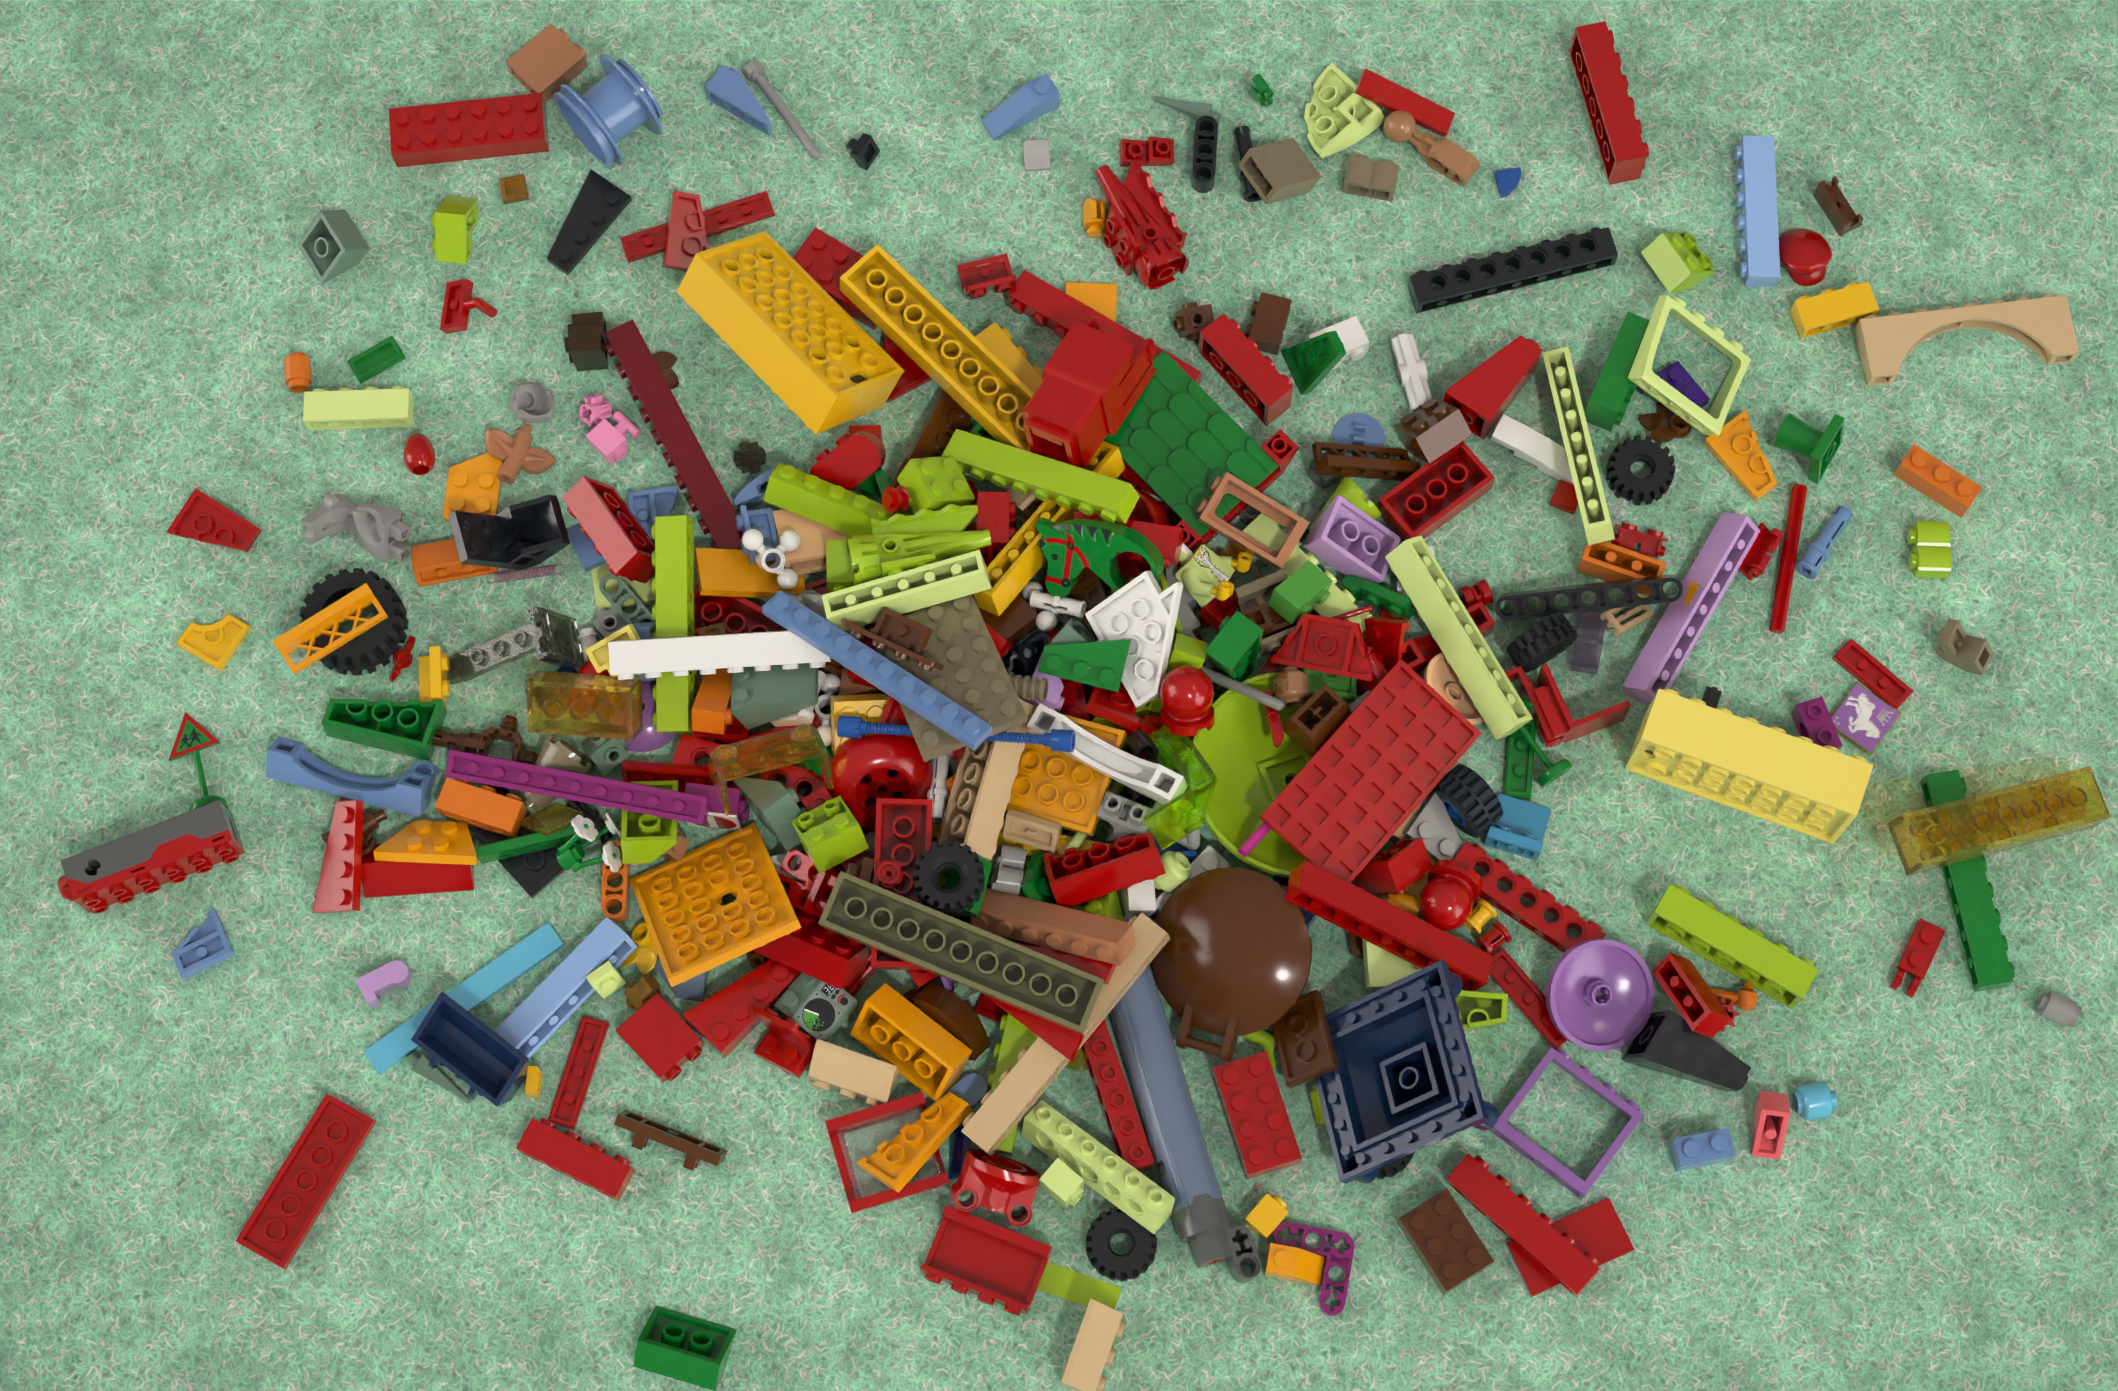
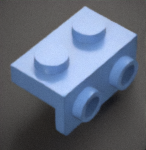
M740 505V513L735 516L737 530L742 531L744 534L749 529H757L763 535V545L776 548L779 545L771 508L747 511L746 505ZM741 539L743 555H748L749 564L756 563L755 556L757 551L745 548ZM773 552L769 553L765 561L775 560V554Z

